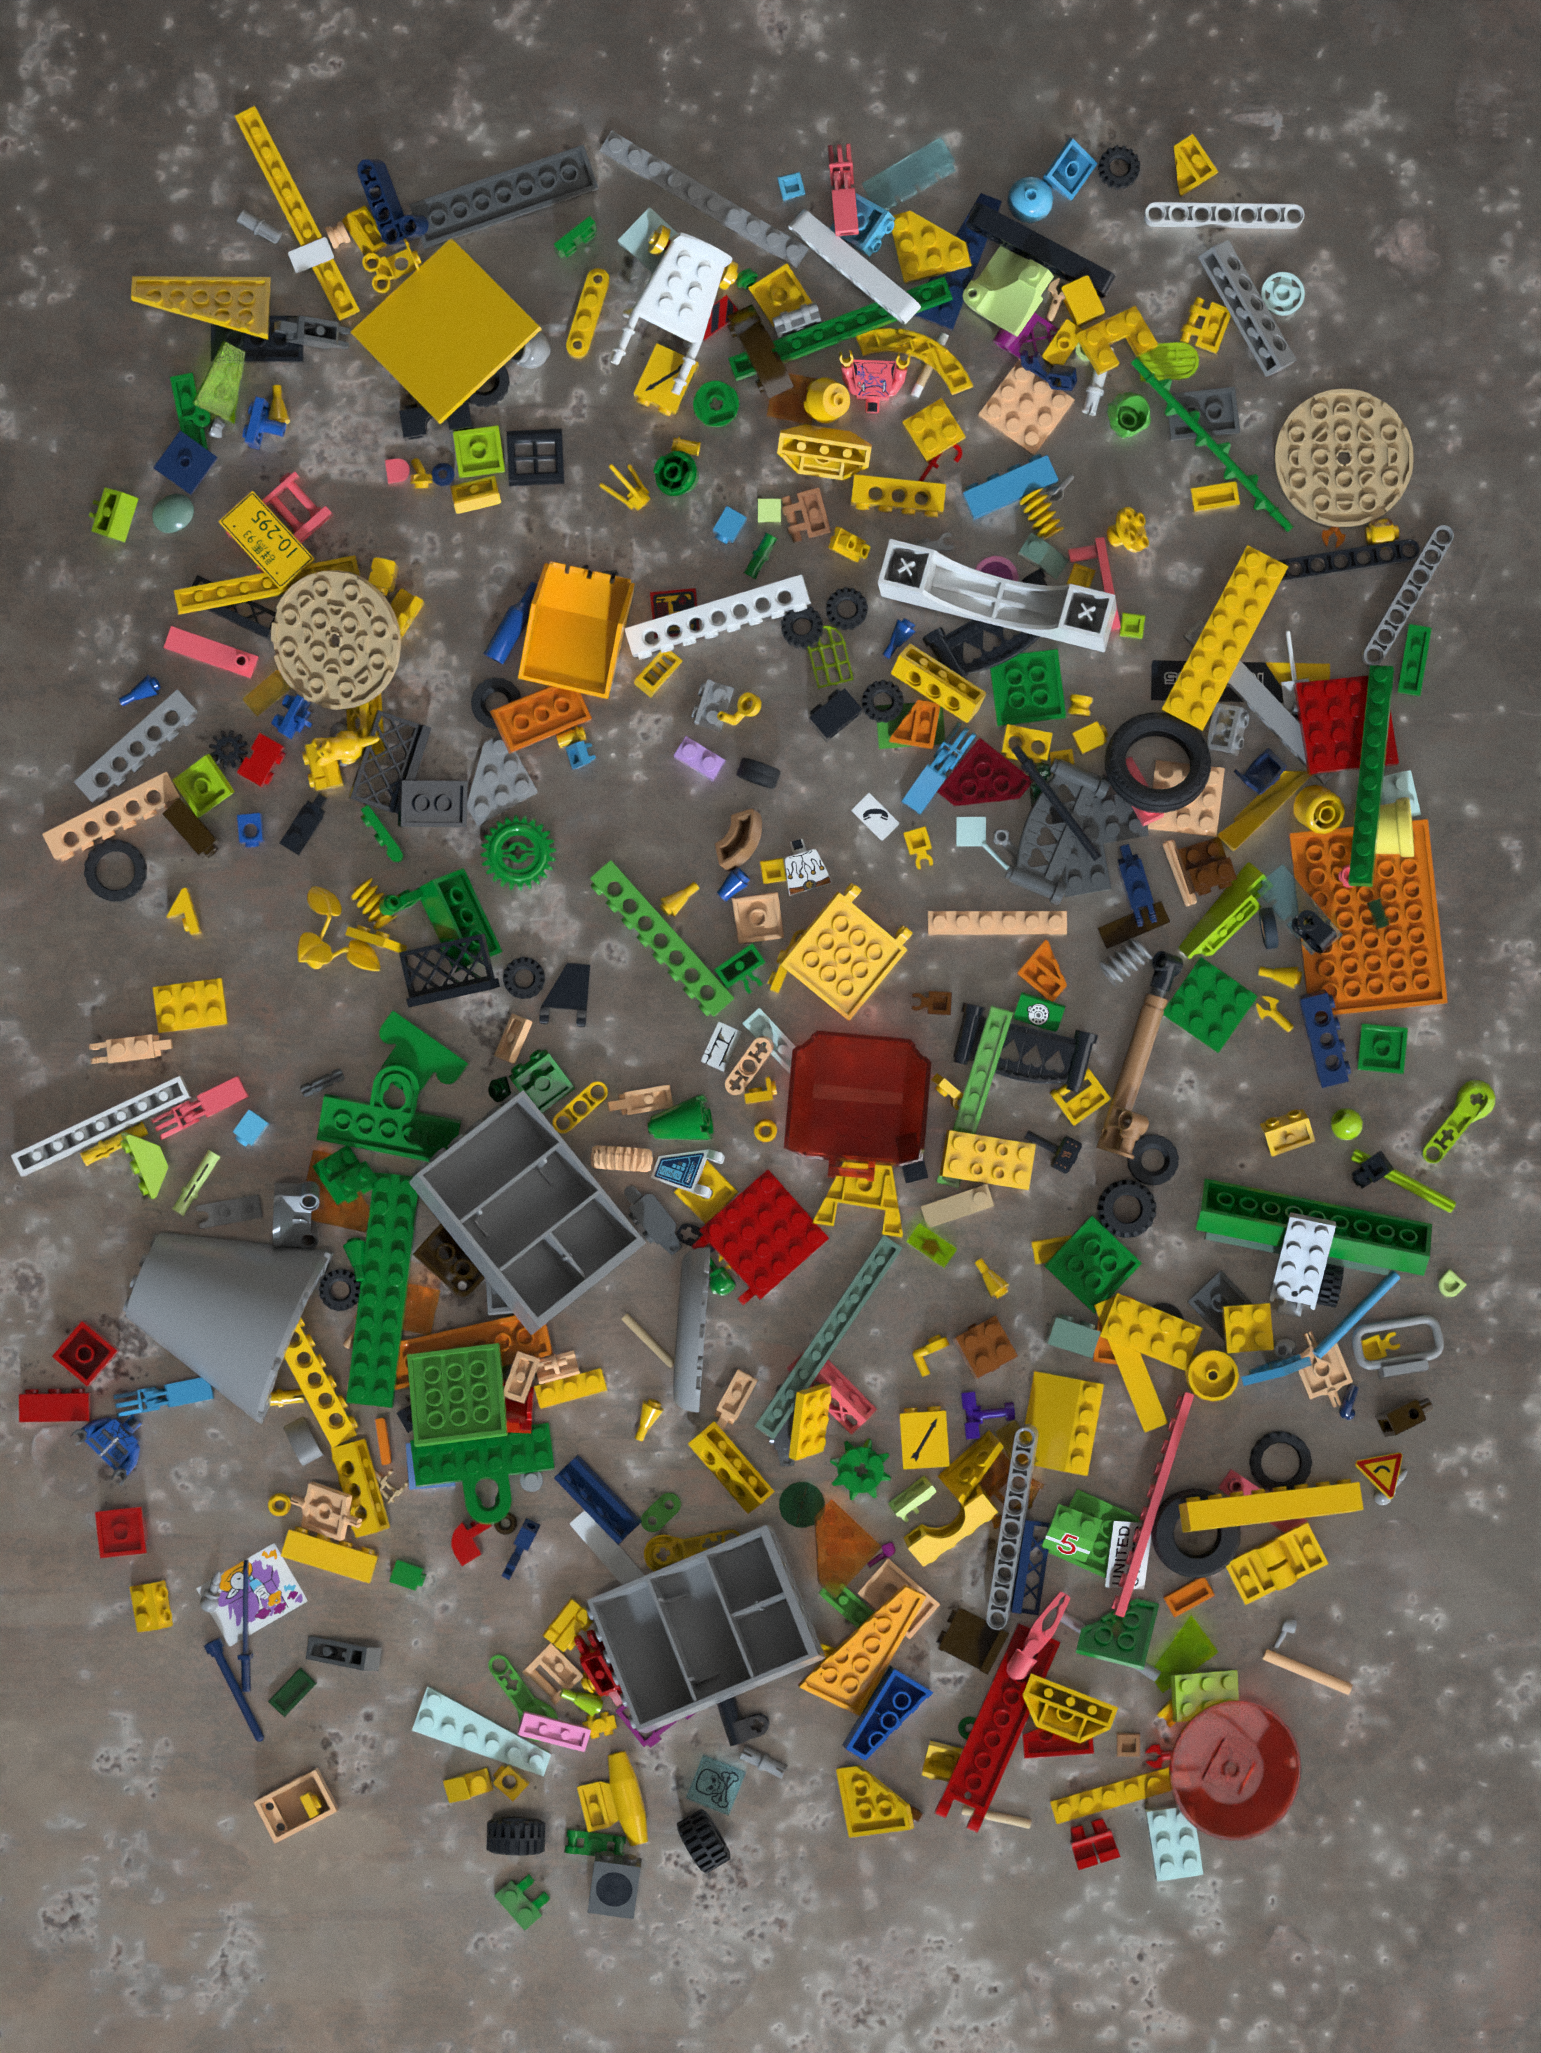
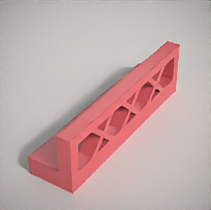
M802 1354L786 1368L789 1372L792 1371ZM829 1360L826 1361L814 1381L832 1386L831 1398H835L839 1402L840 1407H836L830 1402L828 1412L852 1435L877 1409ZM814 1381L809 1388L814 1387ZM846 1414L852 1415L858 1422L853 1425L847 1419Z

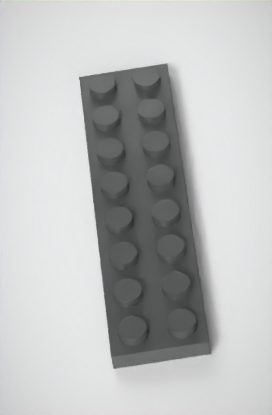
M583 144L409 204L413 215H423L428 220V231L420 236L424 249L447 242L450 239H455L599 190Z

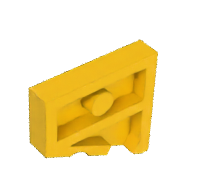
M1191 134L1173 147L1180 197L1218 174V170L1194 134Z
M357 925L356 929L347 927L345 935L397 953L407 949L406 945L390 940L389 934L376 931V934H371L370 928Z

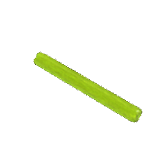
M1355 1149L1351 1160L1361 1165L1372 1156L1359 1149ZM1396 1169L1384 1176L1387 1180L1447 1212H1452L1456 1206V1202Z

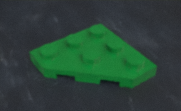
M1136 1598L1129 1602L1124 1617L1113 1615V1611L1092 1625L1089 1624L1083 1627L1075 1653L1144 1670L1159 1604Z

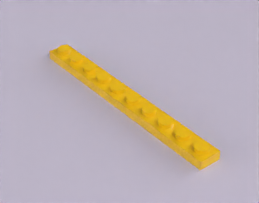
M253 106L235 115L301 247L323 238L256 107ZM334 259L312 267L339 321L360 312Z

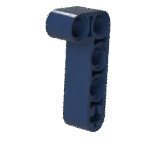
M364 159L359 162L357 167L358 176L383 242L388 245L405 244L403 239L410 242L424 235L428 231V220L423 215L404 216L385 163L379 159Z

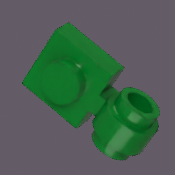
M420 888L411 892L409 889L404 890L397 896L387 895L380 901L379 910L383 915L390 916L395 912L397 913L414 906L424 895Z

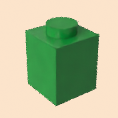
M398 1558L389 1582L416 1591L418 1586H423L427 1574L423 1573L424 1567Z

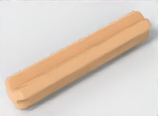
M1174 840L1164 842L1163 848L1186 906L1197 903L1195 893L1189 894L1175 852L1178 850Z

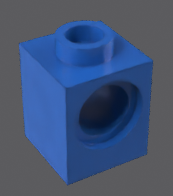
M262 814L237 815L239 843L245 844V848L259 847V843L264 842ZM248 825H255L257 827L255 836H246L245 829Z

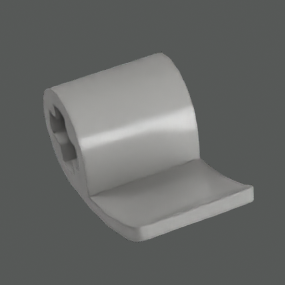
M300 1417L283 1427L302 1466L324 1455L304 1417Z

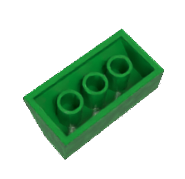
M464 868L433 879L419 887L424 895L420 900L440 943L485 934L490 958L503 952ZM479 940L472 941L468 948L476 955L481 950ZM452 945L447 954L457 960L462 950ZM465 953L460 963L469 968L475 959ZM457 967L454 973L462 971V969Z

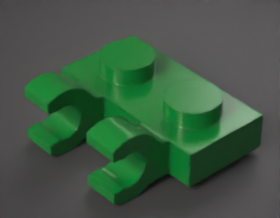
M530 1874L525 1876L518 1884L513 1880L509 1881L494 1895L524 1931L543 1915L539 1909L550 1899L545 1891L533 1902L526 1896L524 1891L535 1881Z

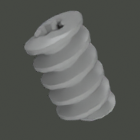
M1133 938L1129 939L1130 947L1126 944L1121 946L1123 953L1117 949L1114 951L1116 959L1109 955L1107 957L1109 964L1103 961L1100 962L1103 973L1115 987V979L1123 982L1121 974L1124 973L1127 976H1131L1129 968L1135 971L1138 970L1136 962L1144 965V956L1152 959L1146 948Z

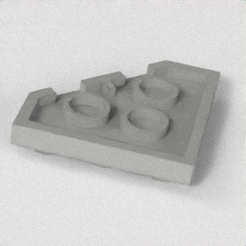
M500 734L486 741L483 745L467 801V808L477 826L538 793L517 753L509 754Z

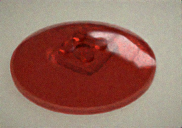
M1241 1700L1216 1703L1196 1714L1177 1737L1169 1763V1782L1174 1801L1186 1820L1208 1836L1226 1841H1243L1258 1837L1275 1827L1285 1817L1294 1803L1301 1781L1300 1752L1289 1727L1270 1709L1253 1702ZM1234 1763L1236 1772L1229 1776L1227 1774V1766Z

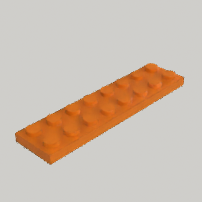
M510 1316L401 1341L395 1390L409 1387L408 1354L499 1343L502 1366L513 1364L517 1351L536 1358L550 1356L553 1354L547 1323L531 1335L516 1316Z

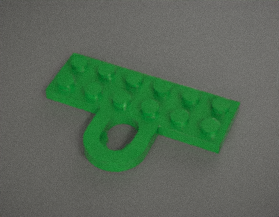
M392 1063L384 1066L377 1073L373 1082L370 1102L329 1094L324 1095L316 1140L430 1162L429 1160L440 1149L444 1147L448 1150L447 1146L459 1135L462 1120L416 1112L420 1092L419 1078L416 1072L409 1066L401 1063ZM394 1081L402 1084L405 1095V1103L399 1107L389 1106L384 1099V1092L389 1089V1085Z
M549 1423L532 1425L531 1434L508 1432V1436L415 1447L414 1440H410L416 1487L462 1482L466 1510L472 1519L481 1524L498 1523L509 1513L512 1501L509 1475L555 1469ZM483 1479H491L498 1486L495 1504L490 1508L482 1505L481 1499L475 1492L477 1483Z

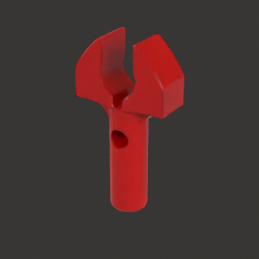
M1152 1744L1144 1752L1145 1754L1156 1752L1158 1755H1161L1154 1761H1145L1153 1768H1162V1763L1165 1760L1189 1757L1188 1749L1164 1751L1160 1748V1744Z

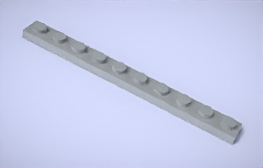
M611 130L600 148V152L790 266L798 269L807 254L808 247Z

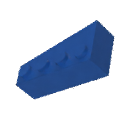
M890 1665L842 1745L845 1749L866 1761L887 1740V1737L902 1725V1722L911 1713H914L919 1708V1705L926 1698L928 1699L933 1692L928 1687Z

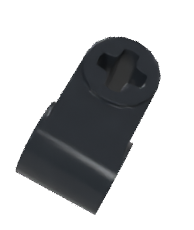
M1304 910L1294 917L1291 922L1292 930L1312 950L1320 954L1337 937L1336 931L1312 910Z

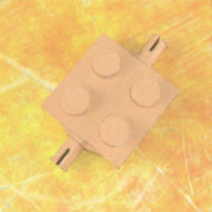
M1312 1331L1308 1332V1334H1303L1308 1347L1298 1354L1301 1355V1358L1309 1356L1312 1365L1298 1370L1307 1395L1309 1399L1320 1395H1328L1332 1407H1337V1405L1342 1404L1337 1391L1342 1386L1353 1382L1339 1346L1336 1343L1319 1359L1312 1352L1319 1344L1316 1342Z
M313 1481L308 1483L305 1498L296 1495L291 1497L292 1501L290 1502L292 1505L302 1507L303 1518L301 1527L341 1541L345 1539L347 1525L356 1528L361 1526L360 1522H362V1519L350 1515L352 1495Z

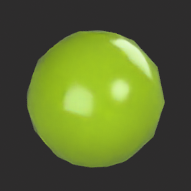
M1342 1108L1331 1118V1129L1334 1135L1342 1140L1354 1139L1362 1131L1363 1120L1359 1113L1351 1108Z

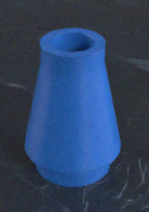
M736 867L735 870L730 871L717 894L727 902L729 898L748 886L747 883L750 881V878L740 868Z

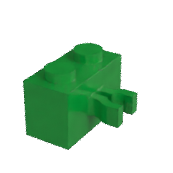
M752 943L715 968L714 971L727 990L739 981H743L744 988L749 995L752 991L748 986L749 982L746 976L755 981L759 987L762 986L761 980L752 973L766 962Z

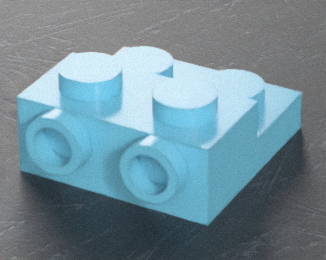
M855 193L859 235L839 237L853 248L870 257L872 253L879 251L882 244L881 239L885 233L889 234L893 230L895 218L889 211ZM833 223L830 230L835 233V224Z

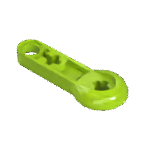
M1471 1080L1460 1087L1454 1110L1422 1149V1157L1426 1162L1434 1164L1441 1161L1472 1122L1487 1116L1495 1106L1496 1097L1494 1090L1488 1083L1482 1080ZM1479 1093L1482 1096L1480 1098L1482 1102L1481 1104L1476 1103L1473 1105L1470 1102L1473 1100L1470 1099V1096ZM1450 1129L1453 1138L1452 1140L1447 1139L1442 1145L1446 1146V1148L1443 1150L1439 1144L1433 1141L1435 1139L1438 1142L1441 1141L1444 1136L1441 1132ZM1431 1146L1439 1150V1156L1435 1160L1429 1159L1426 1155L1427 1149Z

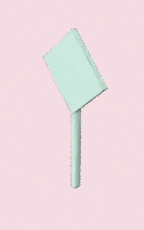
M956 817V846H983L1007 870L1009 866L986 844V817Z

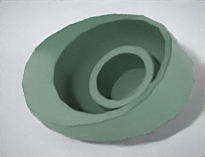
M175 493L168 495L154 507L152 513L153 523L164 533L177 532L185 528L192 520L194 506L191 500L183 494Z

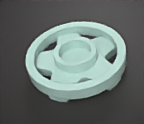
M1278 272L1271 275L1264 282L1261 290V298L1268 310L1279 316H1286L1296 312L1302 305L1305 295L1302 282L1295 275L1288 272ZM1276 277H1281L1278 283L1271 281ZM1292 279L1297 283L1299 288L1292 286ZM1265 290L1270 294L1268 300L1265 297ZM1300 298L1299 303L1294 307L1293 300ZM1280 306L1283 311H1278L1274 308Z

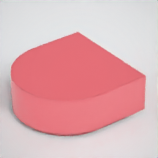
M399 458L385 460L388 484L403 482L409 477L410 468L405 460Z

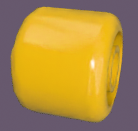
M1321 785L1305 787L1299 792L1293 805L1294 815L1298 822L1313 832L1326 834L1335 830L1342 822L1345 813L1344 803L1341 798Z

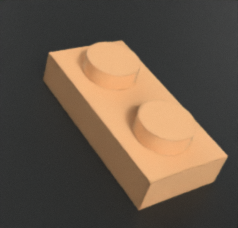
M512 1013L494 1056L515 1064L533 1022Z
M517 1351L504 1387V1396L506 1398L525 1403L540 1361L539 1358Z

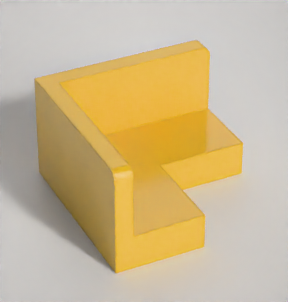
M401 588L390 605L398 621L400 637L402 639L424 605V601Z

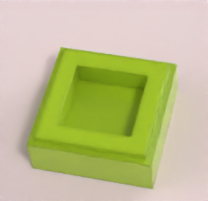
M1122 612L1119 636L1142 639L1145 615Z

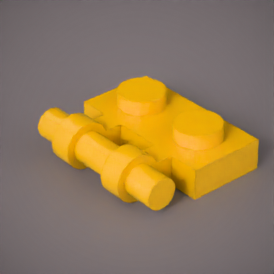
M1196 297L1194 304L1190 305L1188 310L1190 313L1188 320L1182 326L1181 331L1183 333L1180 341L1189 343L1191 335L1198 337L1195 344L1196 347L1217 354L1231 314L1227 307L1211 302L1209 310L1202 308L1205 300ZM1199 316L1205 318L1201 329L1195 327Z

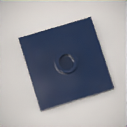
M179 431L153 468L192 496L218 457L182 431Z

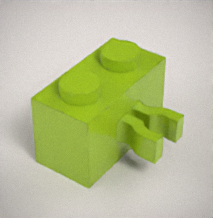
M105 487L101 501L93 500L92 503L98 506V510L96 513H89V517L95 518L91 532L125 542L139 498Z

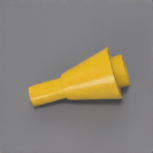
M273 385V400L268 419L288 424L290 419L282 399L281 385Z
M692 882L685 889L661 898L662 904L659 906L664 914L675 917L688 900V897L699 889L698 885Z
M1260 966L1258 975L1273 978L1293 989L1301 983L1302 972L1299 971V966L1275 969Z
M982 1258L974 1263L983 1275L982 1277L990 1298L996 1297L999 1299L1008 1292L1007 1287L1009 1284L992 1269L990 1270Z
M651 1398L648 1401L643 1400L640 1426L634 1437L635 1439L643 1441L648 1428L654 1424L664 1411L659 1401Z

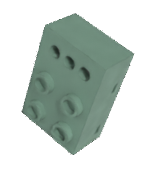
M1060 1313L1058 1317L1052 1316L1044 1343L1092 1358L1101 1333L1094 1330L1096 1325L1082 1320L1079 1325L1072 1322L1073 1317Z

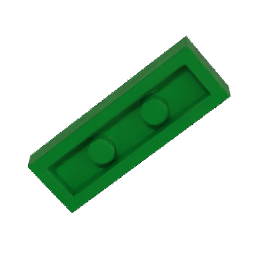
M1408 624L1397 693L1420 697L1432 628Z

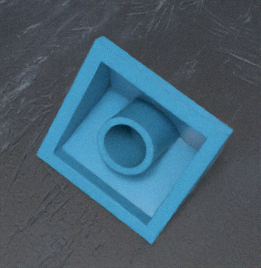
M1070 137L1044 174L1043 181L1072 201L1098 163Z

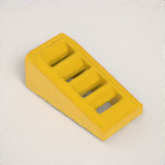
M660 651L635 678L634 684L651 698L683 660L672 651L664 653ZM665 656L670 662L673 663V665H668L661 658ZM657 663L666 670L665 673L656 666ZM652 670L660 679L657 680L649 672ZM644 678L649 680L653 684V686L649 684Z

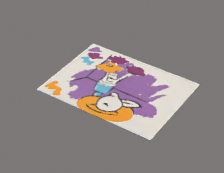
M275 1543L246 1559L249 1560V1635L308 1601L284 1558L281 1557V1553ZM244 1561L221 1574V1582L218 1589L220 1593L218 1598L219 1605L215 1611L210 1612L229 1646L243 1639ZM211 1580L196 1588L201 1598L205 1595V1589H209Z

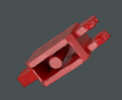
M593 1629L587 1631V1637L591 1645L587 1646L581 1635L575 1636V1644L581 1653L579 1657L580 1663L598 1695L610 1696L616 1706L622 1704L620 1694L623 1692L620 1685H616L611 1672L614 1669L612 1664H608L604 1657L603 1650L606 1649L603 1641L599 1642Z

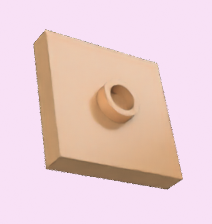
M778 892L732 898L738 945L784 938Z

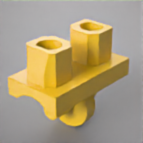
M837 526L835 528V535L831 536V543L828 546L829 549L857 563L860 558L866 559L870 551V546L865 544V540Z

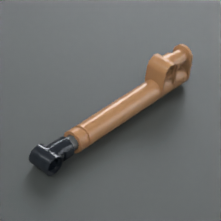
M1159 951L1153 957L1152 967L1155 970L1150 982L1152 989L1150 994H1145L1144 1004L1141 1007L1096 1148L1130 1159H1134L1132 1151L1135 1142L1139 1140L1140 1135L1147 1131L1149 1125L1146 1116L1132 1110L1164 1014L1163 1010L1168 1000L1164 999L1166 992H1170L1174 976H1177L1183 968V961L1180 957L1165 951Z

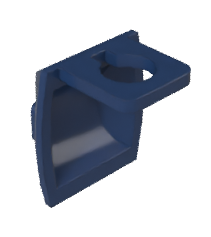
M1268 748L1255 759L1244 775L1237 769L1233 772L1246 785L1261 795L1278 781L1287 765Z

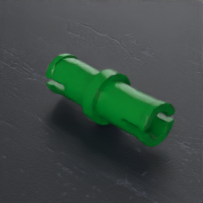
M765 532L758 548L753 550V557L743 572L744 574L755 580L757 579L764 563L770 559L768 556L776 541H778L776 537Z

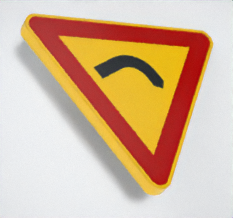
M1402 1453L1362 1459L1355 1462V1466L1388 1499L1394 1497L1403 1457Z

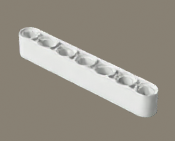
M1154 202L1147 206L1144 212V221L1152 227L1294 229L1300 226L1305 214L1302 207L1296 204ZM1153 209L1158 210L1161 218L1157 220L1150 218L1149 211ZM1203 210L1207 214V218L1205 220H1198L1195 217V212ZM1222 210L1227 211L1230 214V219L1226 221L1221 220L1218 217V212ZM1172 211H1182L1184 218L1181 220L1174 219ZM1272 211L1276 215V220H1266L1264 213ZM1291 211L1296 212L1299 215V220L1295 222L1290 221L1287 213ZM1241 212H1251L1253 219L1245 221L1241 217Z
M803 209L788 225L793 234L902 324L906 325L921 308L914 298L839 236H836L833 231L807 210Z

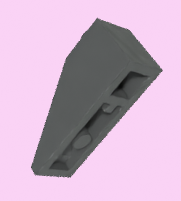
M309 1636L306 1659L362 1671H379L382 1648Z

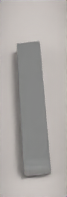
M1441 525L1431 533L1361 655V660L1367 667L1379 665L1383 661L1454 538V532L1449 526ZM1437 532H1445L1448 536L1447 542H1440L1436 536ZM1427 551L1435 553V562H1428L1426 560L1425 553ZM1415 571L1424 573L1425 579L1423 582H1417L1414 579L1413 574ZM1403 591H1410L1413 594L1412 602H1405L1403 600ZM1396 610L1401 613L1402 619L1400 622L1391 620V611ZM1381 630H1385L1390 634L1388 642H1383L1379 639L1378 634ZM1370 650L1376 651L1379 656L1378 661L1371 662L1368 660L1367 652Z

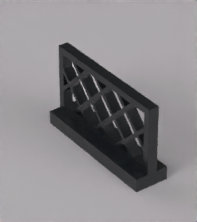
M377 710L369 736H375L377 731L378 737L381 739L386 750L375 755L371 748L372 745L365 746L348 798L398 815L399 780H415L432 728ZM381 716L389 719L393 727L384 733L381 732L378 726ZM405 725L414 727L411 737L403 740L398 729ZM395 731L400 743L389 748L384 736ZM402 745L405 756L404 759L396 763L391 751ZM388 753L393 765L382 770L377 758ZM373 760L379 772L368 777L364 768L367 763ZM395 768L398 774L397 781L389 784L384 773ZM381 775L386 787L375 792L369 780ZM366 782L371 794L364 798L356 796L358 787ZM385 790H388L391 796L389 806L381 804L377 797L378 794Z
M485 934L399 952L409 998L406 999L408 1008L500 987L499 979L494 977ZM479 940L481 948L478 955L468 949L471 942ZM452 945L462 950L457 960L447 954ZM431 950H435L441 955L436 965L427 959ZM465 953L475 959L470 969L460 963ZM413 954L420 959L415 969L409 965L407 955ZM444 958L454 964L449 974L440 968ZM424 962L433 968L428 978L419 972ZM478 962L485 966L487 976L480 977L473 972ZM457 967L467 973L461 982L453 977ZM436 972L446 977L442 986L432 981ZM416 976L426 982L420 991H415L413 981Z

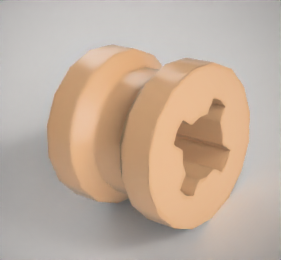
M342 220L337 222L336 226L325 227L334 249L338 248L339 244L343 242L346 244L351 242Z

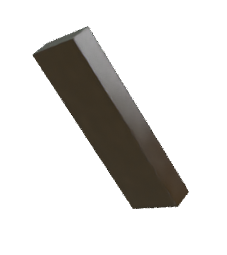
M1162 901L1153 904L1157 922L1152 923L1149 920L1146 907L1139 910L1143 919V926H1137L1134 914L1132 913L1097 928L1105 948L1109 949L1128 941L1130 938H1135L1170 923Z

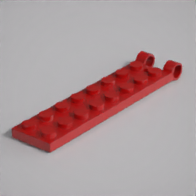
M1020 1623L1017 1624L934 1812V1814L946 1818L954 1800L973 1808L974 1811L966 1828L975 1833H978L1029 1717L1030 1712L1023 1698L1031 1674H1034L1041 1678H1046L1061 1643L1051 1638L1033 1656V1659L1037 1660L1030 1673L1021 1680L1012 1679L1007 1673V1664L1017 1648L1021 1651L1023 1650L1024 1642L1030 1631V1628ZM966 1792H969L971 1794V1797L969 1799L965 1798Z

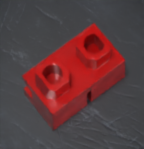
M1103 1818L1091 1821L1094 1833L1085 1836L1082 1825L1070 1828L1072 1838L1070 1843L1078 1870L1098 1865L1092 1843H1094L1100 1863L1121 1857L1110 1828H1107Z

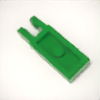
M366 805L361 809L363 813L360 816L368 828L372 826L377 833L373 836L381 847L383 845L388 847L387 855L391 858L390 860L395 863L401 862L404 858L403 852L371 807Z

